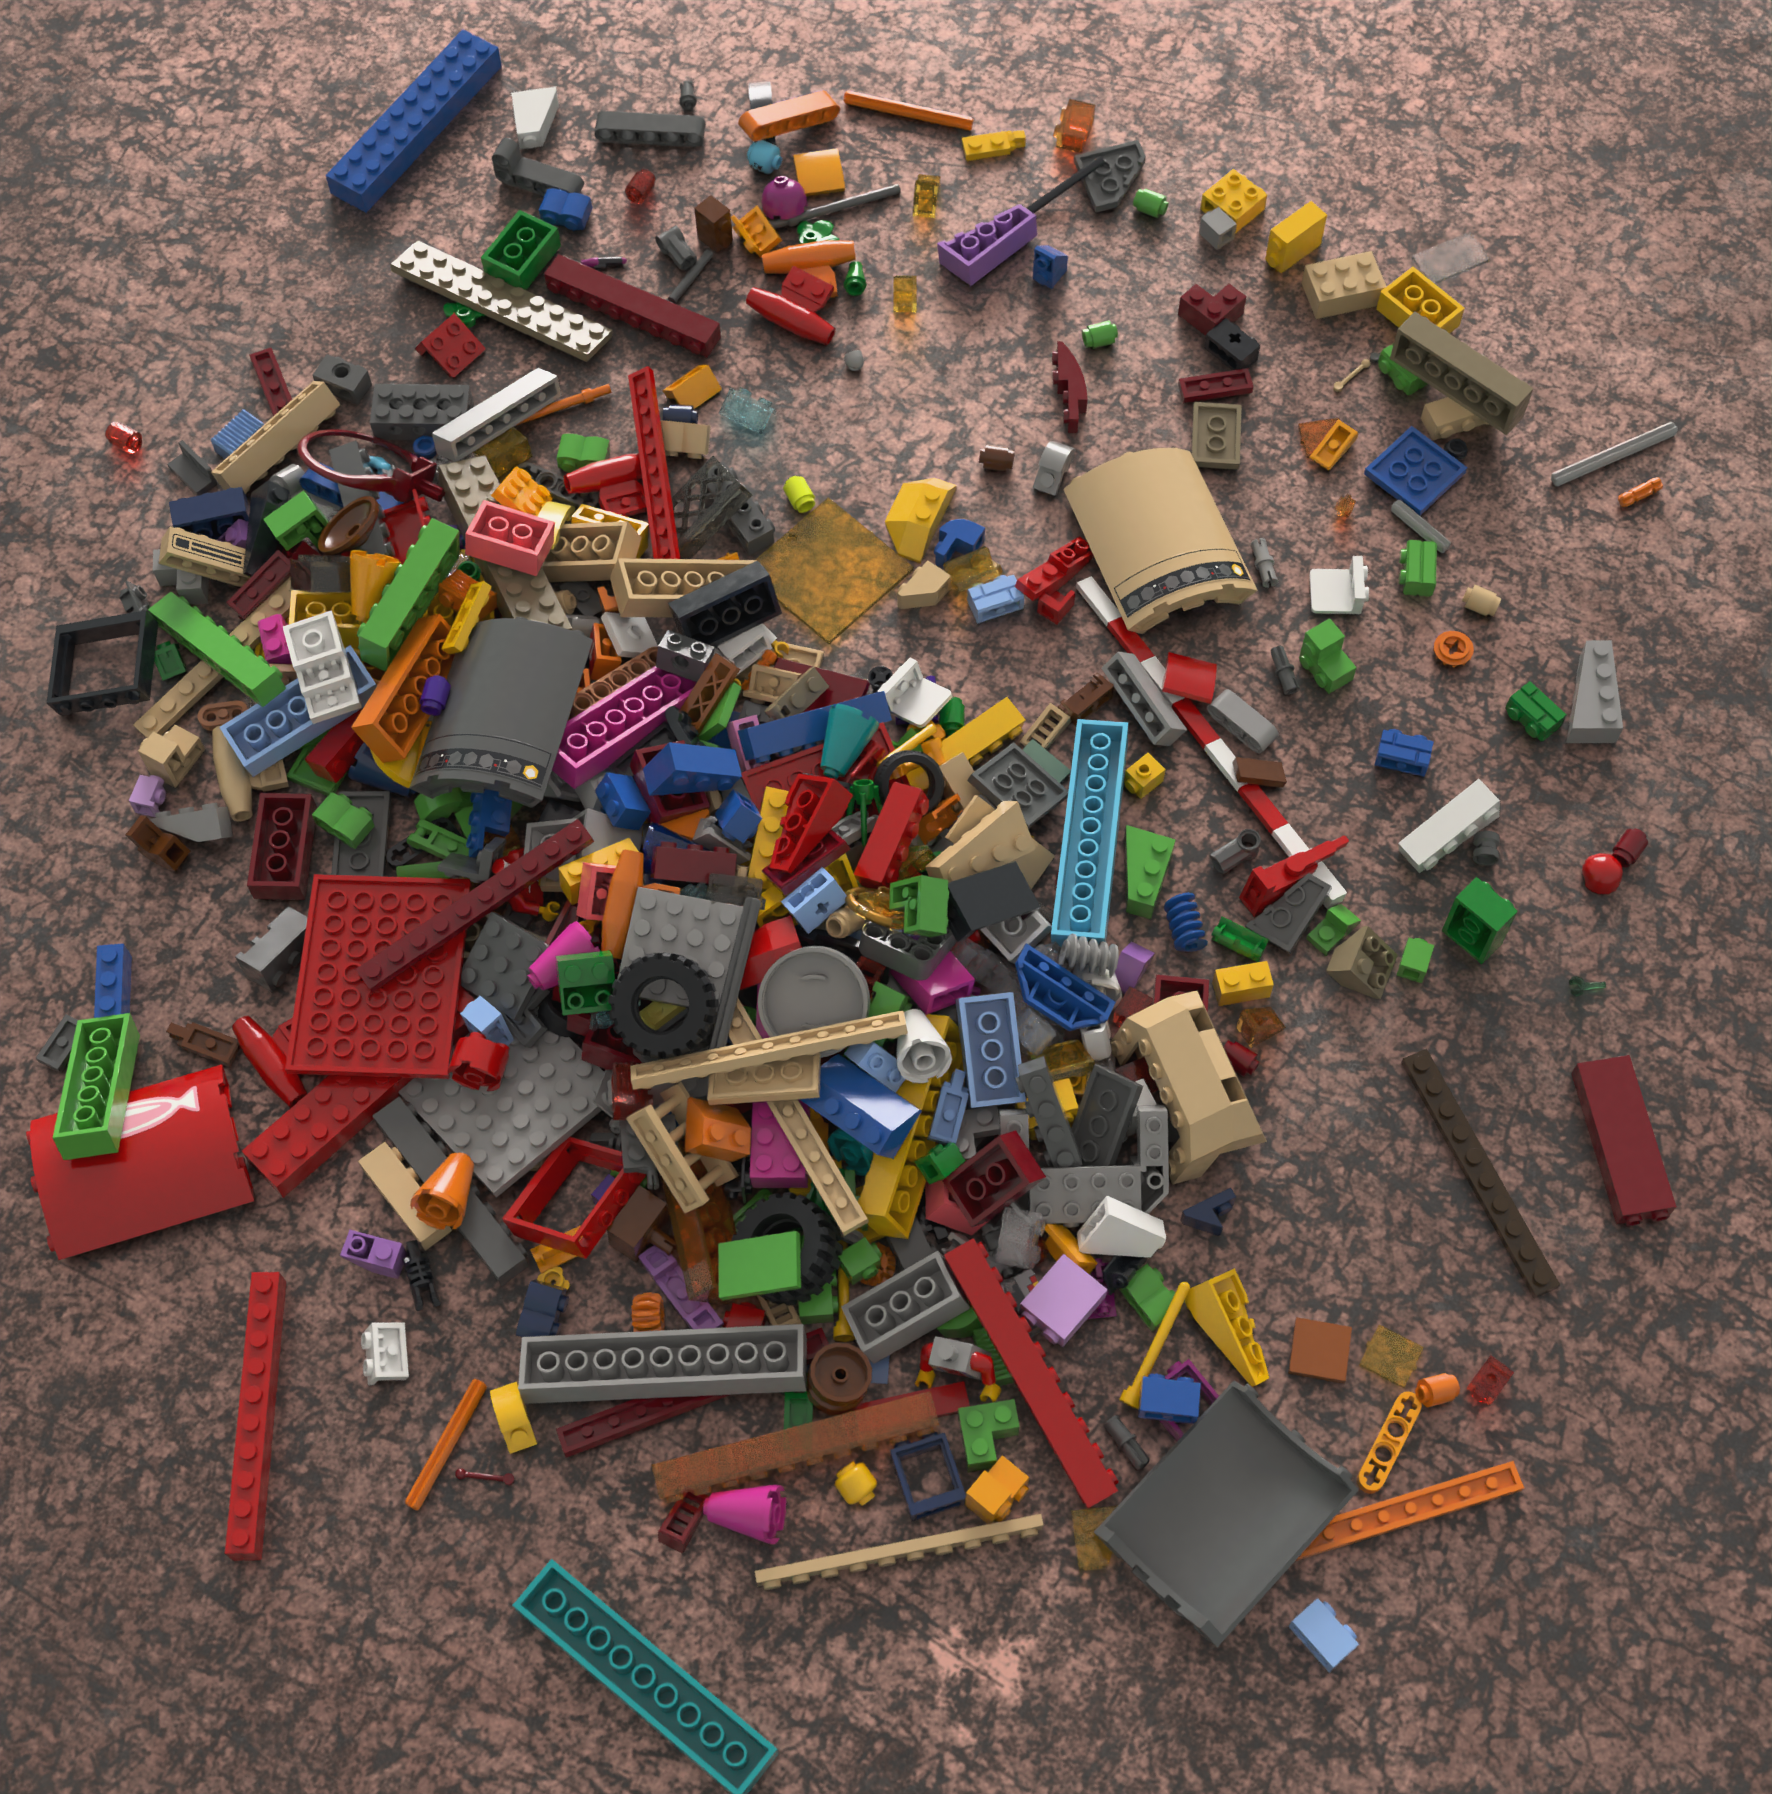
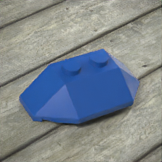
M1026 943L1015 965L1025 1003L1068 1031L1105 1023L1108 1020L1116 1003L1114 1000Z

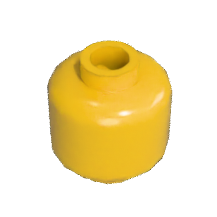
M852 1461L835 1474L837 1476L835 1487L848 1504L852 1505L859 1502L863 1506L875 1496L873 1490L877 1486V1480L864 1463L856 1464Z

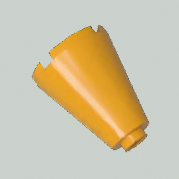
M351 550L352 614L356 615V620L361 622L368 621L372 606L380 602L384 587L387 583L391 584L395 578V570L401 564L398 559L379 553L373 555L366 554L367 551Z

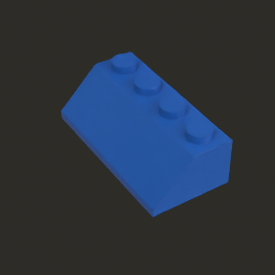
M836 1054L820 1068V1098L799 1099L877 1155L894 1159L921 1113L919 1108L840 1054Z

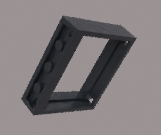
M145 610L57 625L46 703L59 715H70L76 712H91L95 709L115 708L119 705L150 701L158 622ZM139 635L133 685L69 695L75 645Z

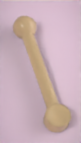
M1368 359L1362 360L1361 365L1341 382H1335L1334 391L1341 392L1343 386L1362 369L1370 366V361Z

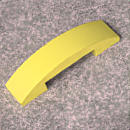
M549 501L542 507L538 517L555 522L554 543L551 549H554L559 541L560 530L565 521H570L571 516L575 513L574 506Z

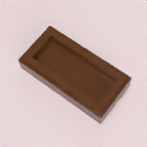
M1235 757L1232 762L1235 776L1239 783L1282 788L1287 783L1282 762Z

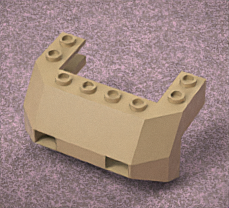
M1197 991L1168 997L1126 1018L1110 1042L1112 1053L1117 1057L1120 1066L1126 1064L1134 1051L1139 1061L1145 1059L1147 1061L1150 1076L1156 1081L1160 1090V1098L1166 1104L1171 1115V1123L1180 1135L1178 1141L1168 1152V1169L1172 1184L1201 1177L1222 1153L1267 1142Z

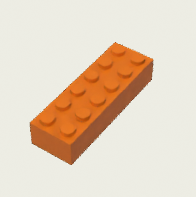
M441 614L418 618L351 727L383 763L405 759L429 719L430 715L421 710L420 704L426 679L434 675L447 679L455 653L448 654L441 649L451 629V626Z

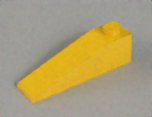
M1234 1268L1190 1288L1185 1298V1304L1197 1323L1250 1386L1253 1387L1269 1379V1374L1261 1346L1254 1341L1252 1329L1256 1327L1254 1319H1248L1245 1305L1249 1303L1248 1297Z

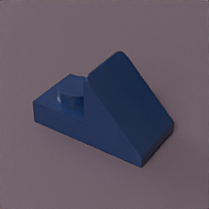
M1230 1187L1183 1210L1180 1220L1183 1225L1220 1236L1223 1227L1216 1214L1222 1216L1233 1209L1232 1206L1234 1205L1236 1195Z

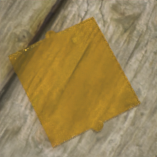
M1379 1324L1371 1341L1366 1343L1367 1350L1359 1366L1405 1388L1412 1371L1417 1369L1416 1363L1424 1347Z

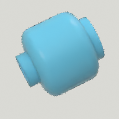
M760 140L752 143L749 147L747 159L752 168L770 174L774 169L777 170L780 167L782 157L780 156L778 146Z

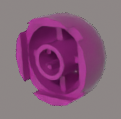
M786 176L776 177L765 186L761 196L762 211L770 219H774L773 215L780 216L781 220L797 217L804 212V207L807 208L808 206L807 197L801 184Z

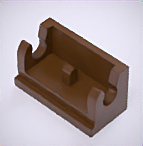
M1095 673L1088 684L1068 700L1063 699L1058 709L1070 716L1071 723L1077 727V719L1086 720L1113 698L1114 685L1108 682L1101 674Z

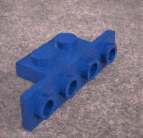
M485 789L484 794L476 792L471 794L473 810L468 821L469 825H471V833L466 842V847L469 848V857L475 858L479 851L483 850L485 832L504 837L509 833L512 800L499 797L498 791Z

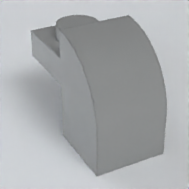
M1050 441L1038 465L1040 467L1033 488L1056 496L1064 472H1068L1076 449Z

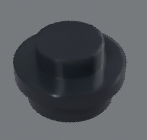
M1451 439L1444 446V450L1458 461L1464 460L1468 454L1467 445L1462 439Z

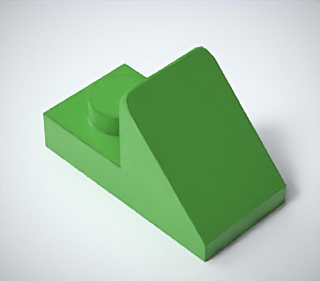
M1339 904L1327 910L1325 918L1307 935L1306 940L1327 956L1361 920L1344 905Z

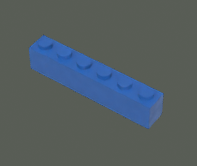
M884 691L837 703L863 711L862 716L869 720L870 716L879 723L892 720ZM831 705L738 730L745 760L755 759L756 763L770 760V754L776 752L781 757L794 753V747L801 746L802 750L817 746L816 741L825 740Z

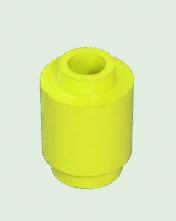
M793 476L785 482L783 491L795 510H798L799 513H805L815 506V496L803 477Z

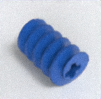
M1193 893L1178 894L1167 900L1164 904V910L1167 913L1166 918L1170 922L1169 929L1172 931L1171 936L1174 940V948L1180 952L1198 951L1205 948L1208 944L1207 940L1202 939L1205 936V931L1199 930L1203 923L1197 920L1200 918V913L1194 911L1198 905L1196 902H1192L1195 899Z

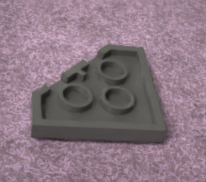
M1139 140L1074 155V163L1078 171L1099 156L1105 161L1104 165L1082 179L1095 212L1118 207L1145 164L1146 155Z

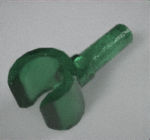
M1574 976L1569 980V985L1577 984L1580 986V988L1571 989V994L1574 996H1580L1584 990L1606 988L1605 981L1584 982L1578 976Z

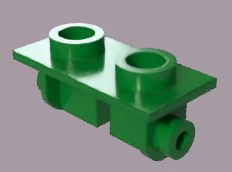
M1223 916L1211 935V940L1256 962H1259L1269 941L1268 938Z

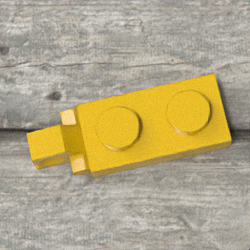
M1003 131L962 138V146L967 161L1009 155L1010 151L1026 146L1024 131Z

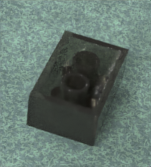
M298 554V559H290L291 589L305 592H351L350 556Z

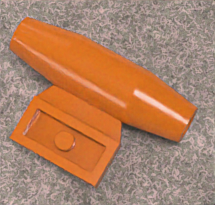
M824 240L787 246L763 254L762 260L765 274H788L791 268L795 266L833 285L834 291L830 296L831 298L838 297L835 272L831 268L856 260L853 241Z
M626 849L622 850L610 881L602 920L601 951L610 950L613 958L622 960L638 887L679 895L681 893V888L658 883L643 886L644 854Z

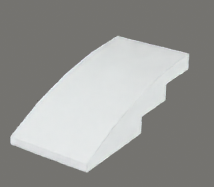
M328 611L283 626L292 665L297 673L301 693L305 698L312 723L315 724L362 708L333 612Z

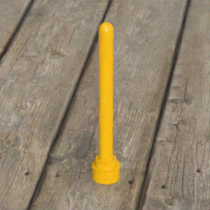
M843 1240L838 1241L843 1246V1250L848 1248L847 1242ZM840 1266L838 1269L839 1321L833 1327V1339L838 1342H850L856 1338L841 1306L849 1302V1279Z
M1181 1282L1132 1386H1128L1127 1390L1124 1389L1119 1398L1121 1402L1139 1410L1143 1376L1148 1377L1190 1290L1189 1283Z

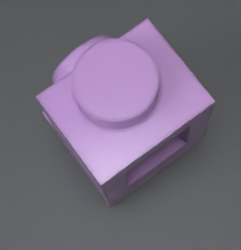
M150 775L149 777L139 776L129 799L135 813L155 817V813L160 812L158 809L159 805L163 804L166 797V791L163 787L164 780L155 775Z

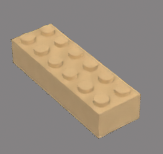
M618 558L610 575V580L621 617H673L668 605L669 602L757 560Z

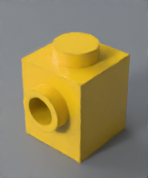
M1147 753L1126 769L1124 784L1129 792L1136 794L1142 799L1164 781L1166 769Z

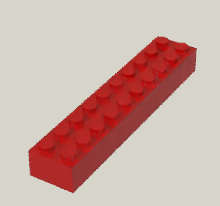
M461 985L453 1046L460 1038L470 1033L460 1013L470 1002L475 1000ZM328 1075L246 1146L242 1153L248 1162L284 1198L374 1119L373 1115L398 1098L400 1096L398 1092L414 1078Z

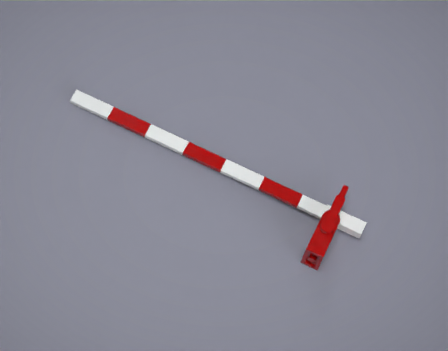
M1092 576L1077 582L1075 588L1125 651L1137 657L1182 723L1289 856L1266 869L1259 866L1252 870L1239 899L1253 917L1262 914L1267 905L1279 900L1287 890L1308 873L1332 886V890L1323 902L1327 909L1341 903L1347 892L1322 861L1333 856L1337 850L1347 846L1349 839L1346 836H1342L1309 849L1258 785L1237 782L1232 764L1235 759L1234 754L1189 698L1162 692V682L1165 674L1164 666L1136 632L1127 629L1119 610Z

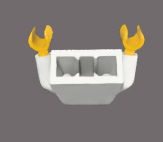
M762 623L714 646V654L717 653L729 659L735 666L741 669L739 671L741 673L758 660L765 650H771L772 647L778 658L783 659V655L779 650L784 651L788 655L789 646L785 642H777V637ZM735 678L733 682L741 686L742 692L741 682L739 679Z

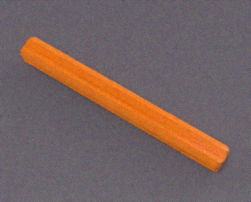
M473 1379L408 1494L405 1500V1504L408 1507L419 1510L487 1389L484 1382Z

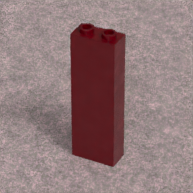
M1630 1055L1577 1063L1571 1074L1616 1225L1626 1223V1226H1634L1647 1219H1653L1654 1222L1668 1219L1677 1206Z

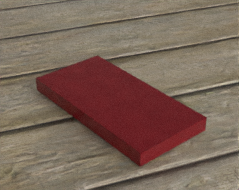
M777 658L774 666L777 669L802 675L809 668L814 667L782 658ZM815 667L829 687L802 713L866 696L870 683L868 680ZM765 701V704L762 705L770 706L772 703Z

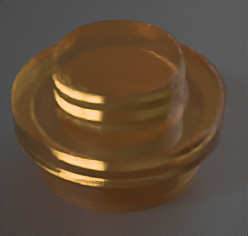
M1351 495L1341 496L1337 501L1335 510L1338 511V517L1344 516L1348 518L1356 502V500L1351 498Z

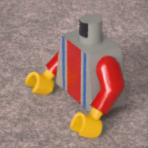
M936 1336L934 1342L926 1343L922 1347L920 1370L915 1382L917 1387H919L920 1382H925L928 1384V1389L931 1388L935 1378L934 1369L982 1380L985 1387L980 1394V1399L983 1402L988 1397L992 1399V1403L996 1402L1001 1393V1388L995 1384L996 1377L991 1358L992 1353L973 1344Z

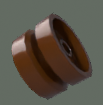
M836 1342L826 1345L815 1354L807 1374L806 1392L811 1403L818 1410L828 1415L842 1416L857 1409L862 1404L872 1381V1367L868 1357L859 1348L849 1343Z

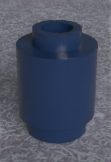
M670 405L663 409V420L698 424V410H694L693 405Z

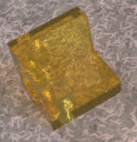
M894 276L893 312H917V276Z

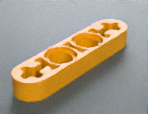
M1401 1393L1390 1410L1357 1476V1484L1363 1492L1368 1494L1376 1493L1383 1486L1421 1411L1422 1403L1418 1401L1415 1393ZM1412 1401L1411 1407L1415 1410L1410 1409L1405 1418L1400 1417L1404 1408L1401 1402ZM1391 1423L1401 1425L1403 1435L1401 1437L1391 1436L1388 1432V1425ZM1380 1447L1388 1449L1391 1453V1459L1387 1462L1378 1460L1375 1454L1376 1449ZM1374 1466L1380 1468L1374 1479L1378 1484L1372 1483L1371 1486L1367 1485V1478L1363 1475L1369 1476Z

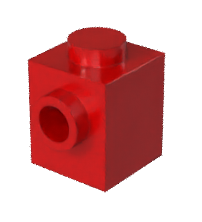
M741 1302L740 1305L733 1303L731 1311L725 1312L724 1325L722 1327L765 1326L766 1312L765 1310L757 1309V1306L752 1303Z

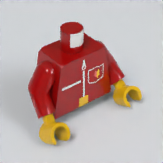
M525 847L512 850L507 856L497 859L492 865L493 873L497 874L522 857ZM541 878L508 900V903L515 912L535 916L542 914V917L549 922L555 920L559 915L554 913L560 908L557 902H549L546 907H543V891L540 888Z

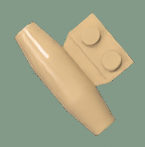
M220 726L212 731L213 761L220 792L226 806H228L231 818L238 822L246 821L253 815L252 789L265 792L289 787L283 759L252 777L220 730Z

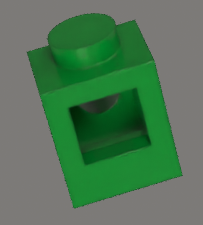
M953 1142L948 1143L944 1147L941 1143L927 1152V1155L918 1158L914 1162L930 1185L946 1178L966 1160L960 1153L958 1146Z

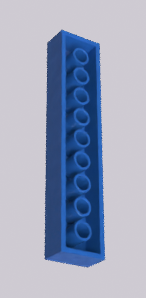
M462 29L325 175L330 193L367 213L502 67L499 48Z

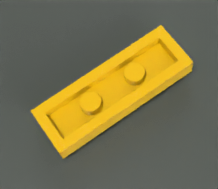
M485 581L471 584L441 648L446 653L462 652L469 643L468 637L472 628L479 622L478 615L489 600L488 594L492 586Z

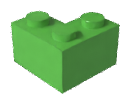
M304 490L264 518L276 539L287 551L306 537L319 549V537L329 523L325 515Z
M1330 618L1305 632L1299 656L1301 665L1313 674L1316 683L1321 688H1324L1328 694L1352 681L1357 668L1342 650L1345 635Z
M920 875L890 883L889 910L904 912V933L925 937L947 934L948 880Z
M1015 1399L958 1408V1422L968 1473L991 1469L997 1462L994 1439L1019 1435L1020 1425Z

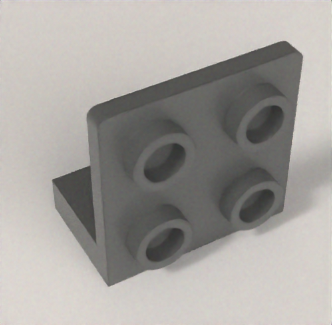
M495 837L489 844H486L483 850L479 851L477 858L450 853L438 865L437 870L444 872V875L448 877L458 878L463 876L470 878V881L474 883H484L495 875L492 871V865L497 859L503 857L506 839Z

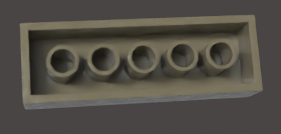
M1414 312L1397 330L1390 356L1392 361L1506 436L1524 417L1534 389L1525 381L1518 379L1505 368H1501L1485 355H1481L1466 343L1461 342L1449 334V332L1441 329L1417 312Z

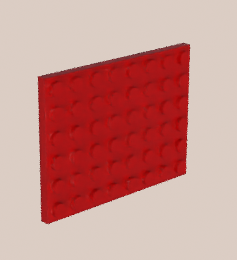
M314 874L285 1066L287 1074L449 1079L450 1073L448 1074L447 1071L452 1058L467 929L373 993L356 969L472 891V881L470 879Z

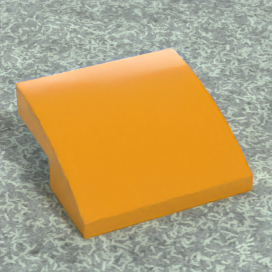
M838 149L793 155L796 178L803 187L806 196L845 191Z

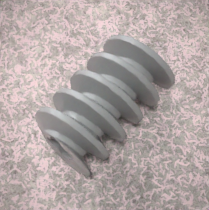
M1070 934L1062 944L1058 963L1062 966L1064 961L1068 959L1069 968H1073L1074 964L1079 962L1080 971H1083L1087 964L1091 974L1096 967H1099L1100 976H1103L1106 970H1109V976L1112 978L1117 968L1119 951L1115 944H1111L1108 947V944L1104 941L1098 944L1096 939H1091L1088 942L1084 936L1077 940L1076 934Z

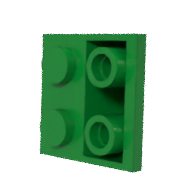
M610 950L555 956L562 1015L611 1010V1004L608 1002L609 995L613 994L614 988H612V985L615 981L613 955Z

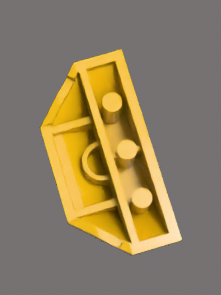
M936 478L903 483L885 520L886 528L898 556L921 564L957 489V485Z

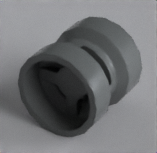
M1480 831L1474 834L1473 844L1476 846V849L1473 851V861L1486 866L1498 863L1500 856L1497 847L1500 845L1499 834L1493 831Z

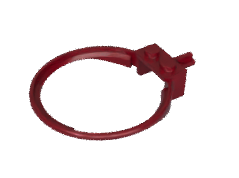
M319 430L304 436L297 446L298 455L306 466L322 477L347 487L385 492L393 496L395 500L405 503L414 499L413 489L417 490L419 496L423 494L438 502L442 501V497L446 493L444 488L433 483L437 467L436 463L424 457L418 458L415 454L375 436L349 430ZM321 436H346L366 440L383 446L401 456L409 463L414 473L409 474L397 468L390 477L386 474H342L317 462L310 455L307 444Z

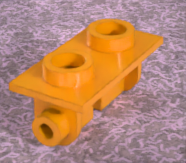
M580 1226L572 1230H569L564 1234L574 1236L577 1230L580 1228ZM541 1244L530 1249L541 1274L578 1257Z

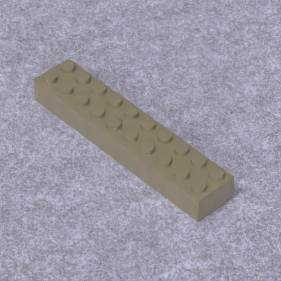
M485 455L439 465L438 486L446 491L444 498L464 539L470 524L484 500L501 505L491 496L500 484ZM473 557L481 569L485 582L492 586V591L497 593V607L503 618L515 619L516 617H524L528 620L544 622L572 631V626L542 567L537 576H533Z

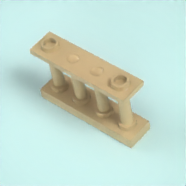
M679 1082L660 1093L665 1102L655 1110L650 1104L631 1114L626 1119L684 1213H687L710 1200L704 1190L715 1182L718 1187L739 1175L731 1162L693 1153L682 1156L675 1142L686 1134L687 1098L690 1095L682 1082ZM671 1111L672 1114H675V1119L679 1126L668 1133L660 1119ZM698 1159H701L708 1171L700 1180H697L690 1169V1166Z

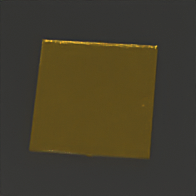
M829 497L755 559L770 574L778 602L783 608L790 611L828 644H831L914 570L911 564Z

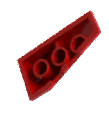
M798 773L786 797L787 813L785 817H781L780 826L783 829L781 837L775 842L769 868L773 871L791 874L842 818L853 794L834 778Z

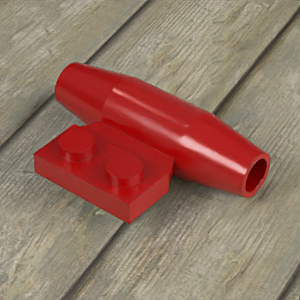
M795 266L791 268L782 283L781 295L753 287L747 295L746 304L768 321L802 338L828 345L834 337L836 329L816 314L817 311L824 308L834 291V286Z
M639 453L625 454L590 463L564 475V485L569 494L599 492L598 503L602 510L625 517L647 512L644 486L638 482V480L642 479Z
M250 1016L239 1018L232 1025V1030L244 1055L268 1088L290 1108L307 1095L298 1074H287L285 1070L293 1018L279 1025L273 1036L269 1035Z

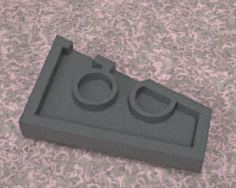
M1308 873L1287 890L1273 905L1270 904L1264 909L1263 913L1256 919L1247 923L1245 927L1268 938L1270 943L1291 954L1332 890V886Z

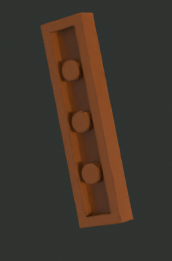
M717 653L714 654L679 710L689 714L688 716L692 719L691 724L697 729L699 734L741 670L729 659Z

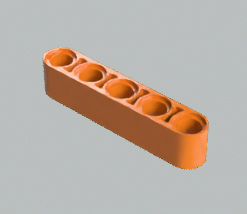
M820 91L749 110L741 115L738 124L752 141H760L829 122L837 117L840 107L826 91Z

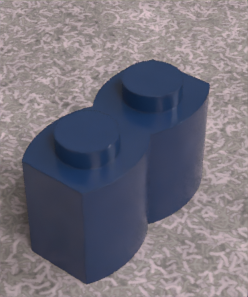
M539 1280L530 1281L523 1310L519 1318L516 1336L560 1335L562 1324L558 1323L561 1312L564 1313L569 1303V1296H566L567 1289Z

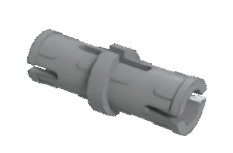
M1260 538V545L1258 540L1255 539L1251 542V548L1256 559L1255 567L1260 572L1263 586L1268 588V581H1270L1271 587L1278 583L1273 568L1274 559L1269 555L1266 539Z

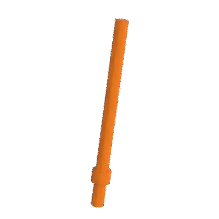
M606 384L592 390L590 388L581 390L580 394L545 406L517 425L583 402L585 404L594 402L595 398L612 393L610 386Z

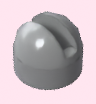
M855 350L844 356L845 363L850 370L858 371L862 368L864 357L861 351Z

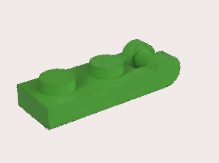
M424 819L419 820L416 825V831L411 833L406 840L410 846L425 850L442 859H445L450 853L466 856L469 854V848L466 847L467 839ZM430 834L428 839L424 838L425 835Z

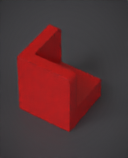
M1070 590L1066 596L1058 591H1055L1050 596L1043 593L1038 599L1037 613L1058 625L1074 606L1076 592Z

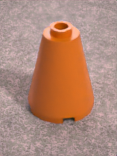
M462 1152L450 1154L414 1193L410 1203L411 1209L415 1207L418 1211L416 1214L417 1218L428 1226L444 1230L446 1226H453V1230L462 1224L474 1170V1163L467 1154Z

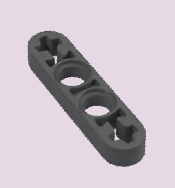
M524 462L517 466L528 473L530 472L531 479H536L535 482L538 485H541L545 480L553 481V485L547 487L550 495L553 497L552 500L561 504L572 505L575 507V510L581 504L586 505L584 501L589 502L587 503L588 506L600 508L598 503L599 496L596 492L575 493L572 496L565 497L562 495V492L566 490L564 477L529 462Z

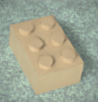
M1372 251L1305 265L1302 278V286L1316 319L1375 307L1378 304L1380 292L1386 288Z

